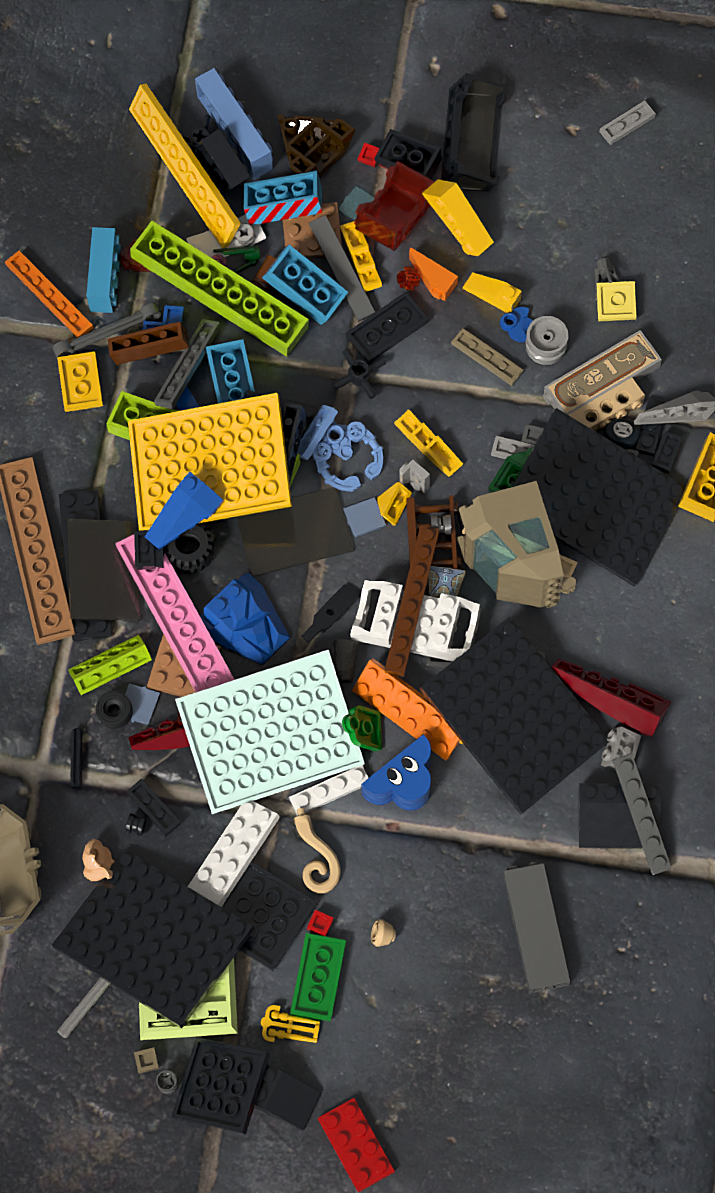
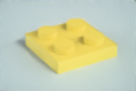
M635 281L597 283L598 321L636 320Z

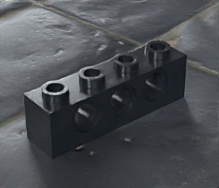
M284 402L281 415L290 484L307 412L303 405Z

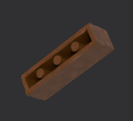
M181 322L108 339L109 355L116 365L189 348L187 330Z

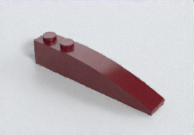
M558 659L551 667L566 685L587 702L610 717L620 721L624 726L632 727L643 735L653 737L671 705V701L637 685L629 683V686L618 683L619 679L611 677V680L603 678L599 672L583 671L582 666Z
M178 714V719L173 721L167 719L161 722L156 729L150 727L128 737L132 750H165L190 747L180 714Z

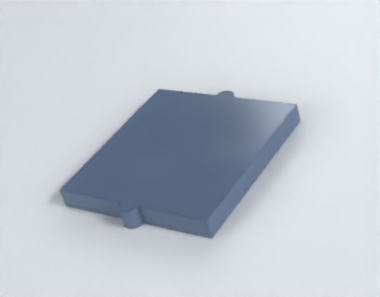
M375 497L343 508L347 518V525L350 526L354 538L386 527Z
M129 683L125 695L133 707L131 722L134 723L136 721L149 726L160 693L149 690L146 686L142 688Z

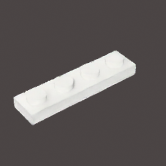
M363 765L292 795L289 797V800L296 814L297 809L305 808V813L360 789L361 784L368 779Z

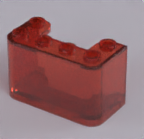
M398 161L393 167L390 166L388 168L384 188L377 191L372 203L365 202L357 207L355 212L357 218L354 222L356 230L393 251L401 245L429 209L430 204L422 193L434 183V181Z

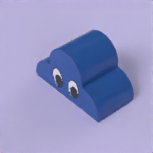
M423 734L361 784L362 796L368 802L384 805L393 801L404 810H417L427 803L431 793V777L428 771L431 763V746L425 735Z

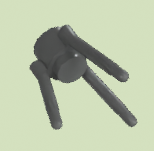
M602 258L596 262L597 268L594 269L595 301H597V283H599L600 275L603 278H608L609 283H612L611 275H613L616 282H621L615 271V266H612L611 259Z

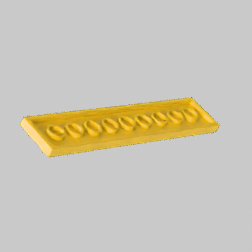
M140 85L129 108L130 112L222 248L229 247L241 224L239 219L235 216L229 204L212 182L210 176L206 173L200 161L187 145L181 133L177 130L148 85Z

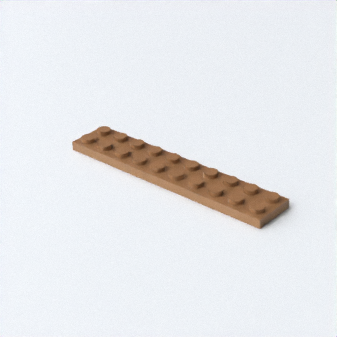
M30 457L0 465V491L36 643L40 645L72 637V635H75L33 458Z

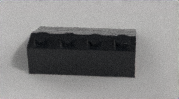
M579 783V848L643 849L621 784ZM643 784L659 833H661V784Z

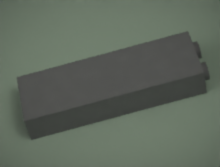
M532 862L527 864V867L519 868V866L508 867L503 873L529 994L569 986L570 978L544 863Z

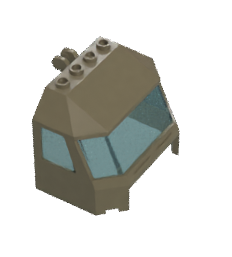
M537 481L478 496L472 500L473 504L469 507L464 505L459 508L465 528V536L457 538L464 561L470 569H474L493 589L497 600L536 607L546 606L549 608L560 602L561 592L564 594L574 592L577 580L572 576L563 578L559 550Z

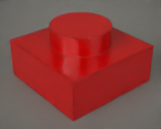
M315 910L307 930L326 937L334 917Z

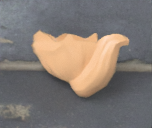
M92 839L85 845L82 859L85 865L83 874L90 881H100L105 877L110 879L112 878L113 871L109 869L114 863L111 852L99 840Z

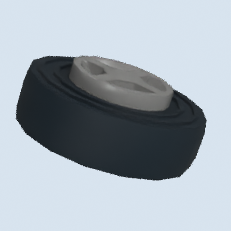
M615 419L607 424L605 438L623 449H629L637 444L639 429L629 420Z

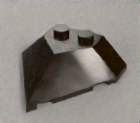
M277 114L290 169L296 174L317 171L318 176L321 177L346 153L355 133V128L343 119L324 120V117L297 115L295 117H285L284 114Z

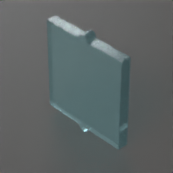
M355 186L351 193L345 196V200L338 208V211L365 227L371 218L375 217V213L381 207L382 202Z

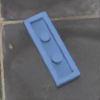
M322 405L300 440L297 454H300V458L308 460L314 453V449L319 441L323 439L326 430L334 422L335 416L338 413L333 407Z

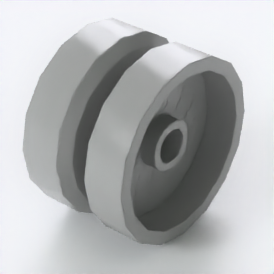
M542 316L535 319L529 325L526 333V351L529 357L542 365H552L564 357L568 343V330L565 324L552 316Z

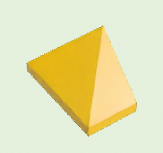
M400 482L395 483L377 497L381 516L392 525H396L406 506V498H409L412 492Z

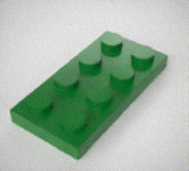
M306 933L291 1006V1015L331 1022L346 940Z

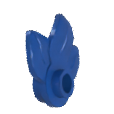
M517 307L511 313L504 314L500 319L501 328L507 331L510 338L514 341L526 342L527 329L533 322L532 319L527 317L529 308ZM511 321L513 324L507 325L506 322Z

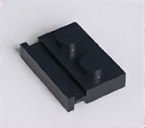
M148 530L134 531L136 570L156 569V567L164 568V547L159 550L145 538Z

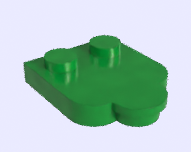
M363 706L352 707L349 710V714L345 715L342 719L343 729L349 734L351 742L355 746L375 752L382 750L381 712Z

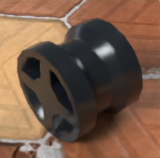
M130 813L126 824V833L134 832L138 836H142L147 817H136L135 814Z

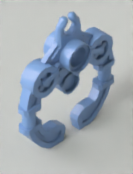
M334 420L326 430L323 439L320 440L314 449L312 456L316 462L317 472L322 474L326 485L329 484L336 489L346 492H353L361 487L357 476H349L345 480L338 479L336 475L332 476L328 471L330 466L326 463L330 459L331 453L336 454L342 460L351 459L353 454L351 441L359 442L363 440L365 445L370 444L373 449L371 454L374 456V462L367 465L365 475L370 480L379 476L383 466L382 451L384 448L376 441L377 437L368 431L361 422L355 421L349 425L337 424ZM337 433L340 438L334 440L330 437V434Z

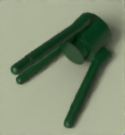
M257 245L213 250L214 253L221 252L223 255L243 253L244 260L249 262L233 270L235 273L249 266L256 265V260L260 259Z

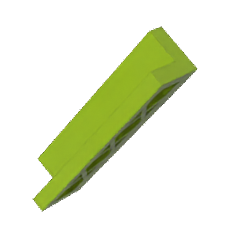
M137 635L68 669L79 693L83 695L152 659L144 642Z

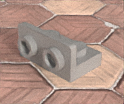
M412 460L409 464L405 463L400 468L399 479L402 485L406 486L411 482L415 490H421L424 494L430 489V474L417 462Z
M622 726L612 729L607 736L609 743H607L606 749L602 753L601 766L614 767L612 759L632 753L635 759L641 735Z

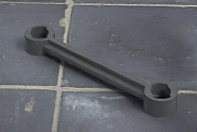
M155 303L145 305L138 313L74 340L59 341L52 349L56 358L73 355L74 351L127 330L144 321L155 322L161 317V312Z

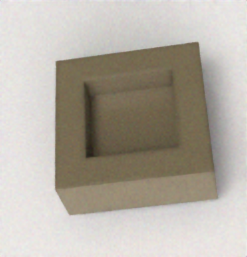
M155 1048L134 1052L139 1074L159 1069Z

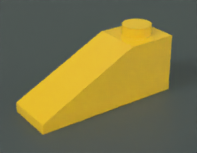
M473 272L463 286L464 290L506 313H511L521 301V290L504 281Z

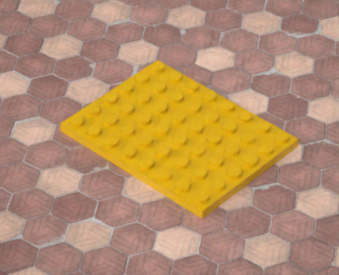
M278 393L128 421L139 531L150 529L176 487L189 471L224 500L211 517L203 519L199 523L292 507Z

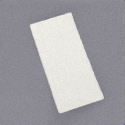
M246 214L238 218L241 224L249 225ZM260 224L250 225L255 234V241L252 245L266 238ZM210 230L186 238L190 245L214 260L229 256L223 255L221 252H213L214 249L222 247ZM234 236L227 248L245 247L241 246L236 236Z

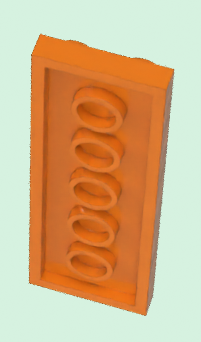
M374 658L369 660L352 691L414 738L418 739L424 734L430 743L431 750L445 761L448 760L460 742L457 735L424 695L397 675L385 673V666Z

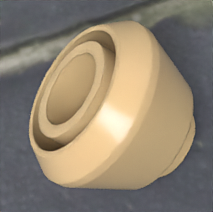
M379 919L375 921L372 927L371 942L376 947L389 945L391 941H394L396 931L390 923Z

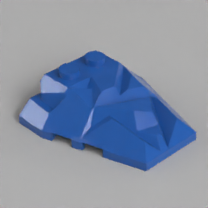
M249 573L242 575L239 579H233L205 606L204 612L200 615L214 642L222 645L227 650L231 649L238 652L240 656L262 666L290 639L263 586Z

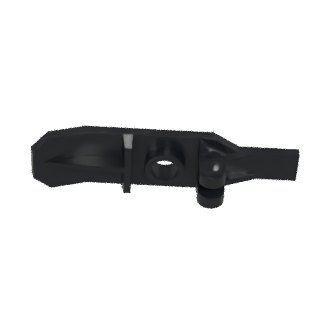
M343 585L314 615L313 624L301 637L309 643L319 632L324 633L359 598V591L352 585ZM327 612H332L333 615L329 616Z

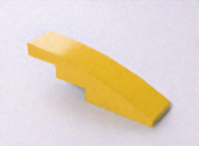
M353 221L341 225V234L364 291L367 292L382 287L381 279L376 271L375 263L358 222Z
M407 410L394 422L401 432L448 477L463 465L439 436H435L425 423H421L410 410Z

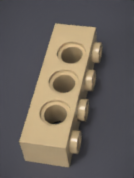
M631 377L572 412L569 416L594 431L600 428L605 429L612 420L622 419L630 410L640 408L643 405L645 394ZM625 399L627 400V402L621 403L618 400ZM608 408L611 412L606 413L602 409ZM593 418L595 419V421L589 422L586 419Z

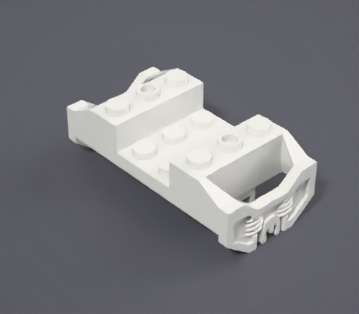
M364 581L360 605L350 633L352 641L390 648L404 594L403 585L385 581ZM372 589L381 590L369 632L364 627L370 608ZM442 593L440 598L424 595L410 652L449 661L456 660L474 645L473 642L476 638L481 613L480 604ZM461 607L467 608L472 612L468 632L466 631L463 649H451V646L453 647L454 633L457 631L456 625Z

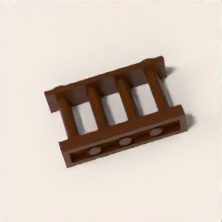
M453 495L449 496V504L418 506L414 502V497L406 498L410 565L417 541L416 534L419 533L420 525L431 527V523L419 524V522H416L415 516H418L420 513L450 512L451 541H437L436 549L452 548V559L433 560L431 566L453 567V569L461 568V558L457 557L454 519V514L458 513L457 502H453Z

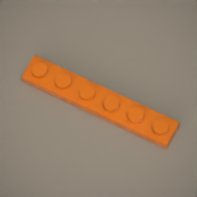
M17 251L5 261L6 266L77 338L93 329V325L20 251Z

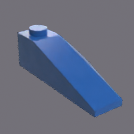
M189 471L168 499L145 535V538L160 550L177 539L186 530H191L203 519L211 517L224 500Z

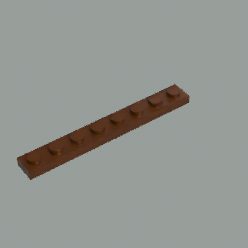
M420 525L387 658L385 673L405 676L440 529Z

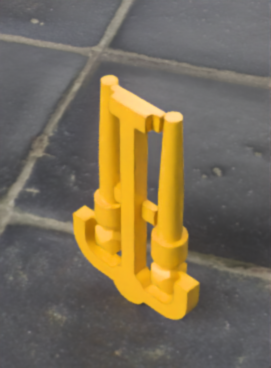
M271 1005L267 1008L265 1017L261 1019L264 1040L274 1043L275 1036H277L279 1039L287 1038L317 1043L320 1021L288 1015V1013L283 1012L280 1014V1006ZM272 1010H275V1011H273V1012L271 1013V1018H272V1019H275V1020L281 1019V1021H286V1022H287V1020H289V1023L286 1024V1023H280V1022L271 1021V1019L269 1018L270 1012H271ZM293 1021L300 1023L315 1024V1028L303 1027L292 1024ZM270 1026L287 1028V1033L282 1030L269 1029L268 1036L266 1034L267 1028ZM291 1030L314 1033V1036L310 1038L291 1034Z

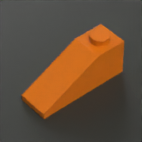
M410 248L409 259L429 292H431L433 297L446 301L458 285V276L415 249Z

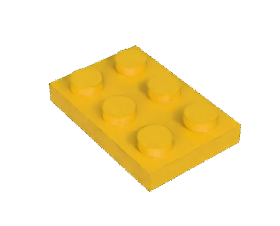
M95 351L57 357L65 412L103 406Z

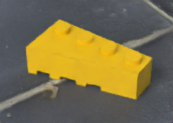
M438 179L422 193L462 245V249L466 254L479 256L494 243L457 183Z

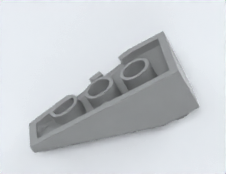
M693 391L640 413L634 420V424L706 421L715 411V398L709 392Z

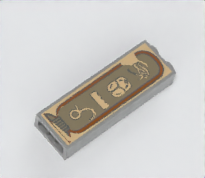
M641 330L546 385L543 397L548 405L551 404L554 409L558 408L569 415L631 377L636 382L660 368L662 359Z

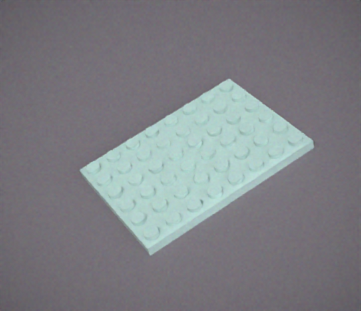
M324 650L175 699L212 814L365 764L360 747L355 746L351 742L349 734L345 732L342 726L343 717L349 713L329 650Z

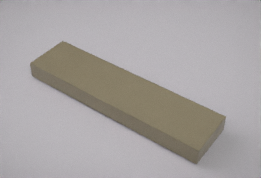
M464 328L451 341L453 346L511 386L514 385L524 372V369Z

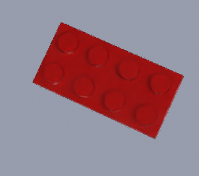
M354 1098L318 1118L320 1125L358 1193L395 1173Z

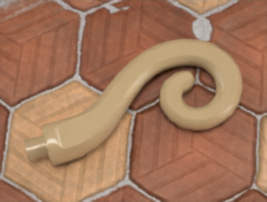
M305 808L297 809L298 817H295L294 821L299 835L326 858L330 867L329 878L323 883H317L311 877L312 871L318 870L321 875H325L327 867L321 861L308 863L303 870V881L311 891L327 893L339 882L341 874L340 862L330 846L315 834L310 815H306Z

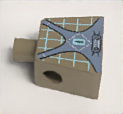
M431 566L428 578L429 596L440 598L442 593L459 597L465 581L466 571Z

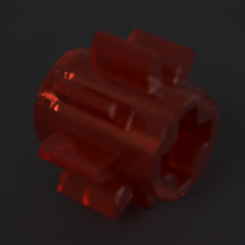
M404 267V271H399L397 274V282L400 288L413 291V286H418L420 282V275L417 273V269Z

